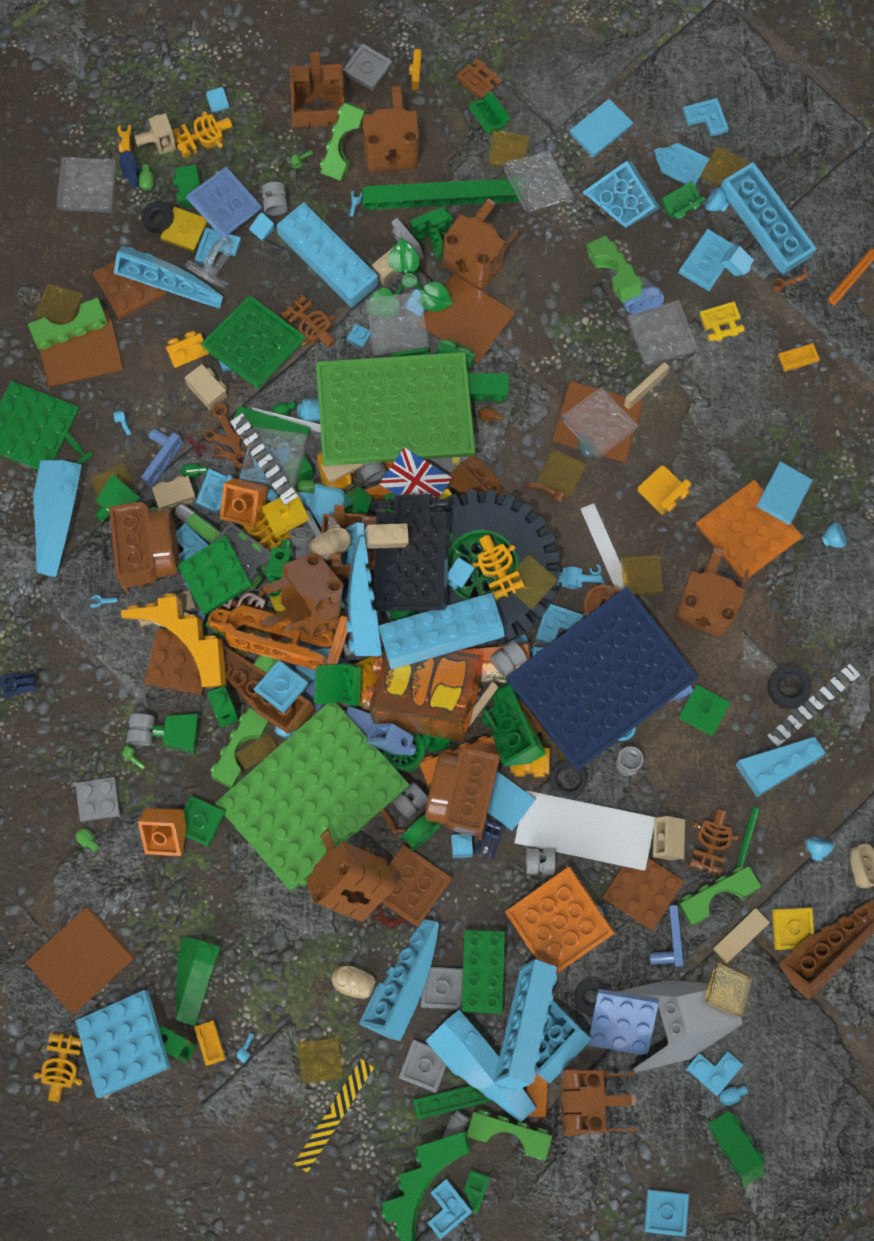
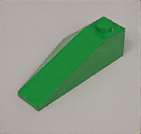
M508 684L494 692V709L497 716V726H495L498 736L496 748L503 766L530 764L546 755L541 740L513 688Z
M183 938L177 955V1021L196 1026L222 951L219 946L201 940Z

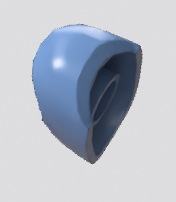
M641 287V295L623 302L625 309L633 316H637L659 308L664 302V295L659 287Z

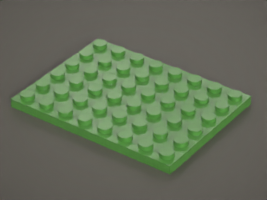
M465 352L316 362L323 466L394 462L404 447L422 459L475 456Z
M336 702L326 704L215 803L218 808L226 811L225 816L291 892L313 873L314 866L327 853L323 839H321V834L327 828L330 831L335 848L342 841L347 843L410 786L374 745L366 742L367 737Z

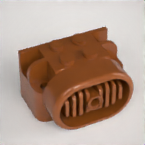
M142 502L109 507L116 578L126 594L130 593L129 587L140 585L141 588H146V584L153 583L158 578L174 576L179 573L180 569L177 565L180 564L176 529L169 509L149 511L148 507Z
M464 749L460 754L441 751L433 775L425 819L445 824L451 831L459 832L463 835L477 836L478 840H482L500 755L474 749Z

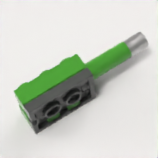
M180 504L176 508L175 516L211 544L224 535L228 536L253 584L249 588L253 591L262 581L260 576L264 572L266 573L271 552L231 522L220 532L186 505Z

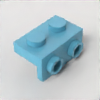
M208 469L194 504L213 513L221 509L223 485L226 481L232 479V476H224Z

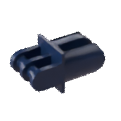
M125 150L121 153L119 161L123 179L128 178L130 187L136 189L139 186L137 176L141 173L134 154L131 151Z
M35 671L17 675L11 673V675L1 676L0 681L2 685H0V689L3 691L1 697L19 696L18 694L38 690L35 685L36 681L33 678ZM8 688H13L14 691L9 692Z
M486 819L482 840L478 841L475 853L479 854L485 837L487 841L482 855H487L491 840H493L495 843L490 854V859H493L505 825L502 824L501 826L496 824L497 822L495 821L492 823L488 821L489 819ZM486 827L491 828L490 833L485 831ZM494 830L500 831L499 836L493 834Z

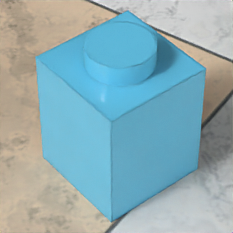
M740 246L729 248L720 263L734 276L745 275L750 271L754 259Z
M458 557L448 572L447 584L455 590L458 587L462 589L475 568Z
M468 834L451 835L452 858L472 857V836Z

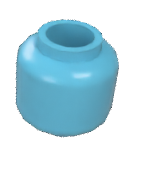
M318 398L303 399L297 405L299 419L313 423L320 422Z

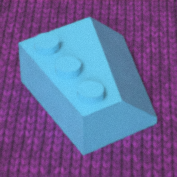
M629 161L624 162L583 191L586 196L602 207L625 228L647 218L660 209V206L634 164Z
M553 999L548 1006L549 1018L547 1023L544 1024L543 1032L545 1036L540 1044V1058L534 1069L548 1083H551L591 1040L588 1034Z

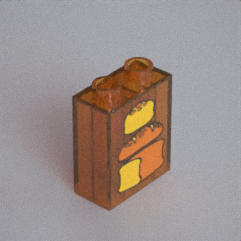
M386 651L381 653V656L374 657L372 672L378 678L375 687L367 686L365 688L362 702L363 709L370 710L373 724L392 723L407 732L465 742L483 675L480 655L454 651L392 670Z

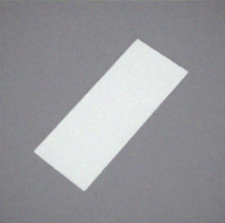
M526 791L536 800L519 822L515 838L516 844L540 849H554L555 852L645 871L654 829V818L656 817Z

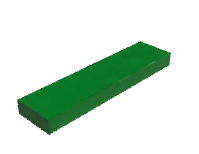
M238 406L235 418L243 413L255 432L305 446L310 427Z
M472 1086L413 1100L417 1120L493 1102V1100L488 1099L482 1092Z

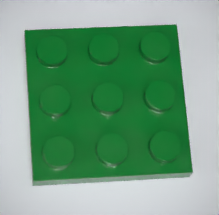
M226 535L177 565L203 615L208 614L253 586Z

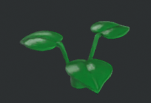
M400 238L389 253L388 264L396 272L404 271L402 283L393 295L388 288L376 290L369 300L368 311L370 314L382 318L394 316L400 306L399 301L395 297L404 286L407 288L417 286L419 292L422 293L419 297V303L428 311L444 310L453 303V300L446 287L436 281L427 283L424 290H422L420 282L417 281L418 274L415 271L419 266V256L411 244Z

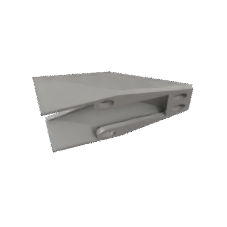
M666 980L616 991L659 999L658 1008L668 1040L665 1048L632 1069L631 1072L634 1074L689 1060L742 1025L736 999L730 984Z

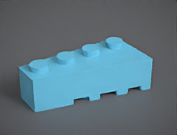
M813 737L739 760L736 767L755 796L759 797L821 759L825 755V751L817 739Z

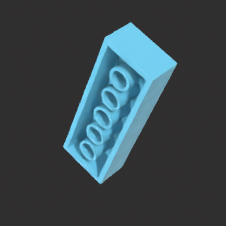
M754 162L723 181L720 188L725 192L727 200L782 275L812 257L816 247Z
M304 202L277 224L278 235L351 308L378 286V275Z
M492 593L448 605L445 611H427L378 626L391 670L505 637Z
M535 959L520 968L494 1084L516 1091L533 1083L536 1076V1071H534L535 1065L540 1058L539 1047L545 1036L543 1032L544 1024L547 1023L549 1018L548 1006L553 999L552 988L557 981L556 966Z

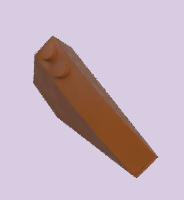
M476 455L470 456L461 462L448 475L452 478L449 482L450 486L461 495L466 494L468 490H476V493L495 490L496 494L506 496L502 489L504 485Z
M223 645L226 679L258 715L287 734L300 728L307 722L315 711L310 701L299 695L290 707L282 713L254 690L267 673Z
M874 899L854 910V913L847 917L844 916L838 919V922L833 925L824 927L819 933L807 937L780 963L779 966L794 988L810 1000L874 933Z

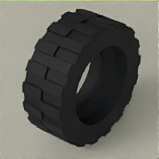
M796 665L779 667L768 681L767 691L770 699L780 708L795 709L803 705L810 696L812 689L809 674ZM786 678L796 680L799 685L798 693L794 696L783 694L780 689L782 680Z

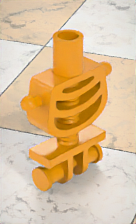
M203 111L202 117H198L194 121L195 134L190 135L185 124L181 125L184 134H180L179 128L173 129L172 132L175 144H178V150L182 152L183 157H188L191 154V151L188 150L189 147H191L194 155L198 153L194 144L197 140L205 148H213L216 145L218 148H222L223 136L221 132L232 128L229 117L216 122L212 114L207 115V112ZM202 125V130L198 131L199 126Z
M262 511L255 528L242 525L244 528L242 531L255 541L261 540L258 543L269 552H271L273 547H278L282 539L289 540V532L277 538L275 537L264 511Z
M490 535L480 538L479 541L484 552L477 556L479 562H473L471 566L474 568L480 566L482 573L487 577H499V580L488 584L491 590L501 586V589L495 592L492 591L496 601L503 596L508 597L507 592L513 591V593H516V590L522 587L525 588L521 578L515 583L511 582L520 577L518 571L510 575L505 573L513 564V559L509 552L514 551L515 546L510 545L507 549L504 544L495 547ZM507 559H509L508 563L504 567H502V564L505 563ZM493 568H495V569H494L495 571H492V572L485 570V569H493ZM509 583L510 587L505 589L503 584Z
M53 1032L50 1033L49 1043L55 1042L58 1043V1046H47L46 1050L59 1052V1058L45 1061L42 1065V1073L36 1072L34 1074V1078H41L43 1084L51 1085L48 1096L49 1101L60 1102L63 1087L72 1088L74 1083L79 1086L83 1083L81 1079H76L78 1075L76 1065L67 1061V1054L81 1056V1051L72 1050V1045L81 1048L82 1040L71 1034L69 1038H64V1033L60 1035L53 1034ZM64 1042H67V1048H66V1049L63 1048V1043H64ZM57 1062L56 1068H48L50 1064ZM66 1064L71 1066L73 1071L72 1073L68 1070H65L64 1067ZM56 1072L54 1076H47L48 1073ZM63 1073L69 1075L70 1080L63 1078Z

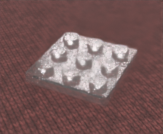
M549 150L506 162L502 166L526 213L570 200L573 197Z
M61 157L57 210L112 213L116 160Z
M420 291L365 300L374 355L429 347Z
M679 300L627 316L628 324L645 367L692 354L698 350Z
M602 387L561 417L566 426L598 459L639 427Z
M253 427V430L291 487L295 489L308 440L307 434ZM247 449L239 479L272 486L249 449Z

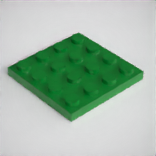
M249 295L201 343V347L255 388L259 389L306 340V336Z
M11 381L0 402V456L36 470L39 469L41 460H56L80 408Z

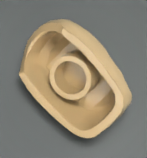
M334 528L311 540L309 550L311 553L320 555L324 562L331 560V553L344 554L350 547L352 538L347 529Z
M869 844L858 845L850 851L851 870L858 887L870 888L874 886V850Z
M343 965L334 970L332 983L334 988L344 995L367 999L373 992L375 978L361 969Z

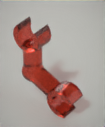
M376 907V910L380 913L379 917H374L370 914L372 920L379 921L388 930H392L402 923H410L401 916L389 920L383 915L379 907Z

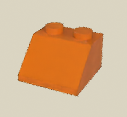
M235 478L226 481L223 485L219 519L255 528L262 514V507L266 504L268 486Z
M146 808L137 821L145 854L182 856L186 833L183 810Z

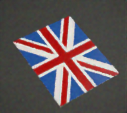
M404 447L379 484L395 495L432 493L433 497L439 498L452 478Z

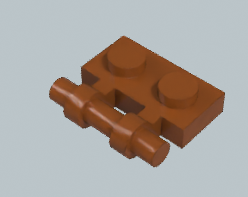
M476 58L473 61V65L476 67L473 68L468 64L456 75V79L476 97L484 99L488 92L494 91L495 86L491 83L500 86L503 80L499 78V74L495 71L492 72L484 61L481 62ZM483 72L487 78H484L480 73Z

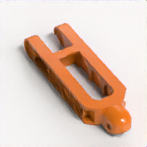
M245 605L239 606L231 612L217 609L209 615V626L215 631L224 633V637L231 647L315 670L318 665H324L326 657L312 652L310 649L298 646L300 641L321 647H330L335 636L332 631H329L320 637L310 640L305 633L298 632L297 629L292 631L291 634H285V626L291 624L289 619L265 629L260 621L275 614ZM247 625L293 639L291 644H283L273 641L272 638H262L255 636L254 633L248 634L237 631L238 626Z

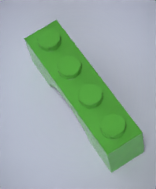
M349 102L340 106L338 116L340 117L338 123H335L332 133L334 134L332 140H329L326 150L328 152L326 158L324 157L320 164L322 174L340 181L345 180L351 162L345 157L342 144L344 137L353 129L363 128V115H367L369 110Z
M604 236L587 244L588 257L596 268H610L617 272L612 278L613 291L622 303L642 294L641 286L643 283L640 276L635 275L631 264L626 263L624 255L617 251L613 241Z
M98 298L80 304L77 317L68 324H54L44 317L28 323L35 344L38 350L48 349L56 343L67 342L75 336H83L88 331L99 330L108 323Z
M251 708L247 712L244 711L242 713L238 729H233L229 737L231 739L228 746L225 745L220 753L222 757L218 763L215 762L210 771L213 780L230 789L237 784L242 775V770L236 763L238 749L246 741L262 739L271 724Z
M741 866L732 871L734 875L728 878L724 875L715 880L716 884L712 887L706 885L698 890L699 894L693 897L691 894L681 899L682 903L678 907L689 927L709 916V904L712 897L716 894L729 892L742 899L759 890L761 886L750 867L748 866L744 869Z
M478 1110L477 1113L473 1112L467 1132L468 1138L486 1143L494 1134L508 1132L518 1137L522 1142L525 1155L543 1161L546 1160L552 1136L548 1135L549 1131L537 1128L534 1131L528 1129V1124L517 1122V1125L509 1123L508 1118L498 1116L497 1119L489 1117L490 1113Z

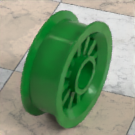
M401 728L413 736L412 744L415 743L416 749H418V752L413 754L416 758L414 759L408 754L395 756L382 750V755L398 773H410L419 767V763L424 759L425 748L423 740L418 733L411 729Z
M424 814L402 835L400 840H405L411 846L410 851H413L430 838L442 824L426 820Z

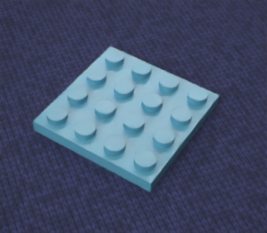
M146 990L75 1021L80 1039L82 1040L81 1044L96 1098L107 1096L170 1068L150 995Z

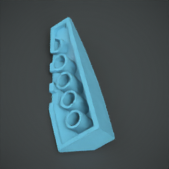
M121 246L117 252L114 274L220 309L223 296L183 269L149 253L136 251L131 247Z
M65 460L40 461L33 493L36 570L38 574L56 577L75 501L82 466L80 464Z
M359 535L354 548L349 574V620L346 621L347 632H350L351 640H348L349 651H353L355 656H381L377 613L374 607H371L374 594L371 587H368V584L371 583L369 568H366L368 556L365 537Z
M424 919L409 940L411 944L398 955L400 959L394 968H389L387 971L389 975L384 983L380 982L376 987L359 1022L361 1026L387 1038L401 1040L418 1005L429 974L436 946L438 922Z
M460 1010L447 1019L426 1040L428 1045L452 1073L463 1078L470 1086L475 1087L485 1097L496 1102L499 1107L518 1121L522 1122L536 1110L535 1105L523 1088L515 1091L494 1084L499 1056Z

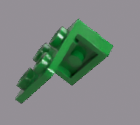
M350 663L316 666L314 702L316 704L336 702L359 706L361 698V667Z

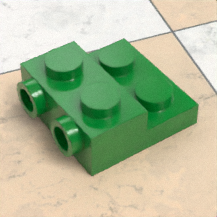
M442 206L410 220V234L416 241H423L430 236V229L436 227L441 238L444 239L445 234L452 226L450 223L453 222L452 216Z

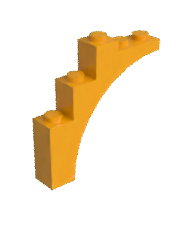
M164 594V598H157L158 606L157 603L146 604L145 608L133 605L127 606V610H121V616L124 619L153 621L176 634L195 659L200 672L202 687L226 686L223 640L216 639V636L204 637L202 619L197 618L196 615H184L183 619L182 598L175 596V594Z

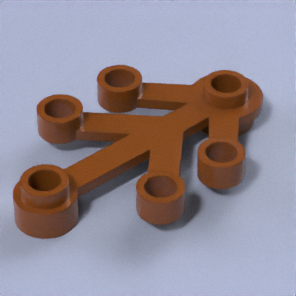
M217 403L213 406L212 413L216 419L220 420L227 437L219 435L213 430H207L205 432V439L210 443L215 441L230 446L234 450V453L223 450L221 446H215L212 449V454L215 458L223 457L233 461L236 468L241 470L247 469L252 463L250 451L245 446L243 450L239 445L241 437L237 431L234 434L226 417L228 414L227 407L222 403ZM218 411L224 412L222 415L217 414ZM208 434H213V438H207ZM216 450H220V451H221V453L218 454V455L215 454L214 452H215ZM245 459L246 461L245 463H240L239 460Z

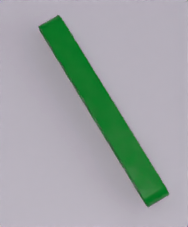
M518 178L377 185L362 188L363 208L367 210L484 204L488 198L495 203L519 202L524 199L522 180Z

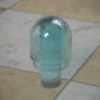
M583 433L578 434L576 438L579 441V451L586 458L593 457L596 449L589 438H585Z

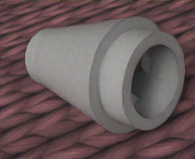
M456 1110L450 1117L443 1137L446 1138L462 1133L469 1126L470 1118Z

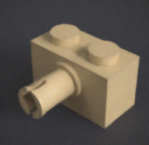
M166 114L153 116L149 119L150 131L134 135L138 147L154 142L159 155L176 150L173 132Z

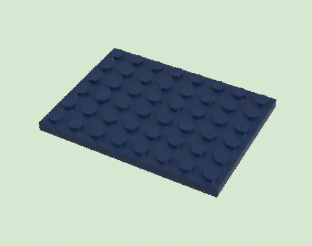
M625 587L505 677L509 685L576 771L583 768L699 678L628 587Z

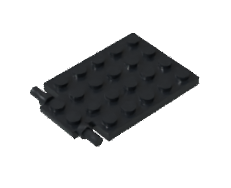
M430 493L395 495L394 499L389 501H378L379 509L390 508V510H394V513L376 514V525L407 524L408 544L406 547L375 548L374 610H446L450 512H432V509L450 507V499H439L438 497H433V494Z

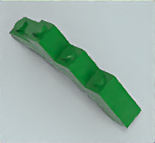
M466 1132L416 1147L415 1157L417 1163L421 1164L422 1168L400 1174L398 1186L405 1196L382 1203V1217L384 1220H387V1223L396 1222L394 1226L395 1234L401 1241H416L418 1210L423 1196L433 1179L454 1160L472 1152Z

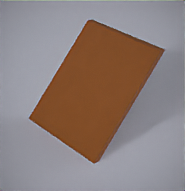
M452 274L444 286L448 290L453 303L441 311L425 310L416 325L440 340L443 338L447 340L449 338L472 349L477 354L475 362L479 363L515 312L462 278Z
M109 310L103 311L108 323L103 328L88 331L83 336L72 337L64 343H56L48 349H40L48 388L123 370ZM76 317L52 323L64 325L72 322Z
M570 381L552 442L626 463L643 402L638 401L628 409L624 406L626 399L624 396Z
M87 906L25 963L69 1012L74 1015L132 962L135 956L91 908Z

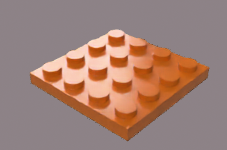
M755 480L696 523L698 529L712 546L723 550L722 558L741 580H743L746 570H749V576L745 581L803 537L792 523L788 525L756 507L764 490Z
M570 866L505 911L536 960L556 966V974L615 934Z

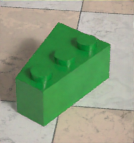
M728 1111L708 1123L710 1133L722 1153H725L731 1162V1168L736 1170L740 1176V1183L743 1188L764 1175L763 1161L765 1159L758 1149L755 1151L751 1145L753 1141L747 1132L743 1133L740 1127L742 1125L736 1115L732 1116Z

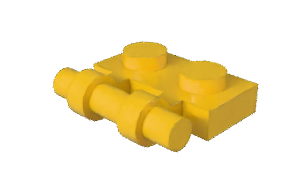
M735 301L699 313L705 331L712 329L714 332L707 335L709 342L714 340L720 341L727 336L734 337L738 333L745 331L743 324L738 326L735 324L741 318ZM728 324V329L720 330V326Z

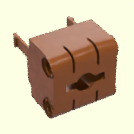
M319 52L310 53L311 66L290 67L293 128L309 127V123L311 127L329 126L328 122H330V126H334L335 123H338L340 117L338 116L339 108L341 105H344L345 92L342 64L320 65ZM321 99L325 103L334 102L335 108L313 111L312 109H303L302 104H311L314 100Z
M391 86L394 108L379 109L373 114L363 115L364 151L367 168L371 172L412 170L418 166L419 134L416 111H406L403 109L401 86ZM365 102L362 103V108L366 109Z
M489 198L474 218H467L460 214L444 236L443 267L477 289L488 287L492 279L499 273L504 263V252L518 235V229H516L506 242L498 237L497 230L493 229V224L488 221L483 223L496 204Z
M334 505L335 514H323L321 534L334 528L345 529L355 523H364L365 530L367 525H376V517L365 514L345 513L344 505ZM375 548L367 549L368 564H366V568H369L371 582H374ZM331 553V560L325 561V563L339 580H349L351 565H342L341 554Z
M714 547L704 573L699 574L691 571L681 595L675 619L678 623L716 637H724L741 607L745 595V589L742 588L745 579L749 576V570H746L740 588L735 585L733 580L716 575L723 550Z
M309 553L306 556L284 564L282 579L270 584L267 583L262 587L267 595L282 589L281 604L285 607L284 611L260 621L265 629L289 619L291 624L285 626L284 633L291 634L292 631L297 629L298 632L305 633L310 640L337 629L340 619L343 584L320 555Z
M327 828L321 834V839H323L327 853L314 866L313 873L306 879L312 900L318 905L363 922L392 893L395 885L386 860L369 853L370 850L366 845L359 849L342 841L335 848L330 831Z
M563 1070L560 1073L562 1136L610 1133V1131H630V1133L637 1131V1128L606 1129L605 1106H636V1095L605 1096L604 1077L634 1076V1073L629 1071L627 1074H607V1071Z

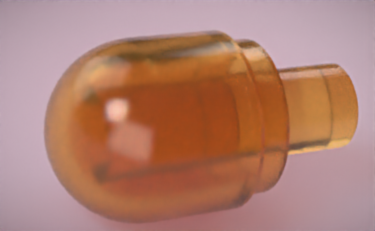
M484 406L478 410V417L481 421L489 423L495 420L503 421L504 414L497 413V410Z

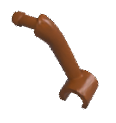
M803 268L802 275L784 281L781 278L775 279L774 283L780 286H774L773 290L780 292L784 286L808 278V268Z
M529 482V484L524 485L525 488L540 489L553 495L551 500L554 503H562L565 497L564 492L553 490L541 483Z
M386 809L381 812L393 834L406 832V828L396 829L395 823Z

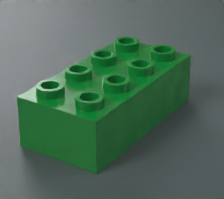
M464 931L462 1014L502 1015L505 932Z

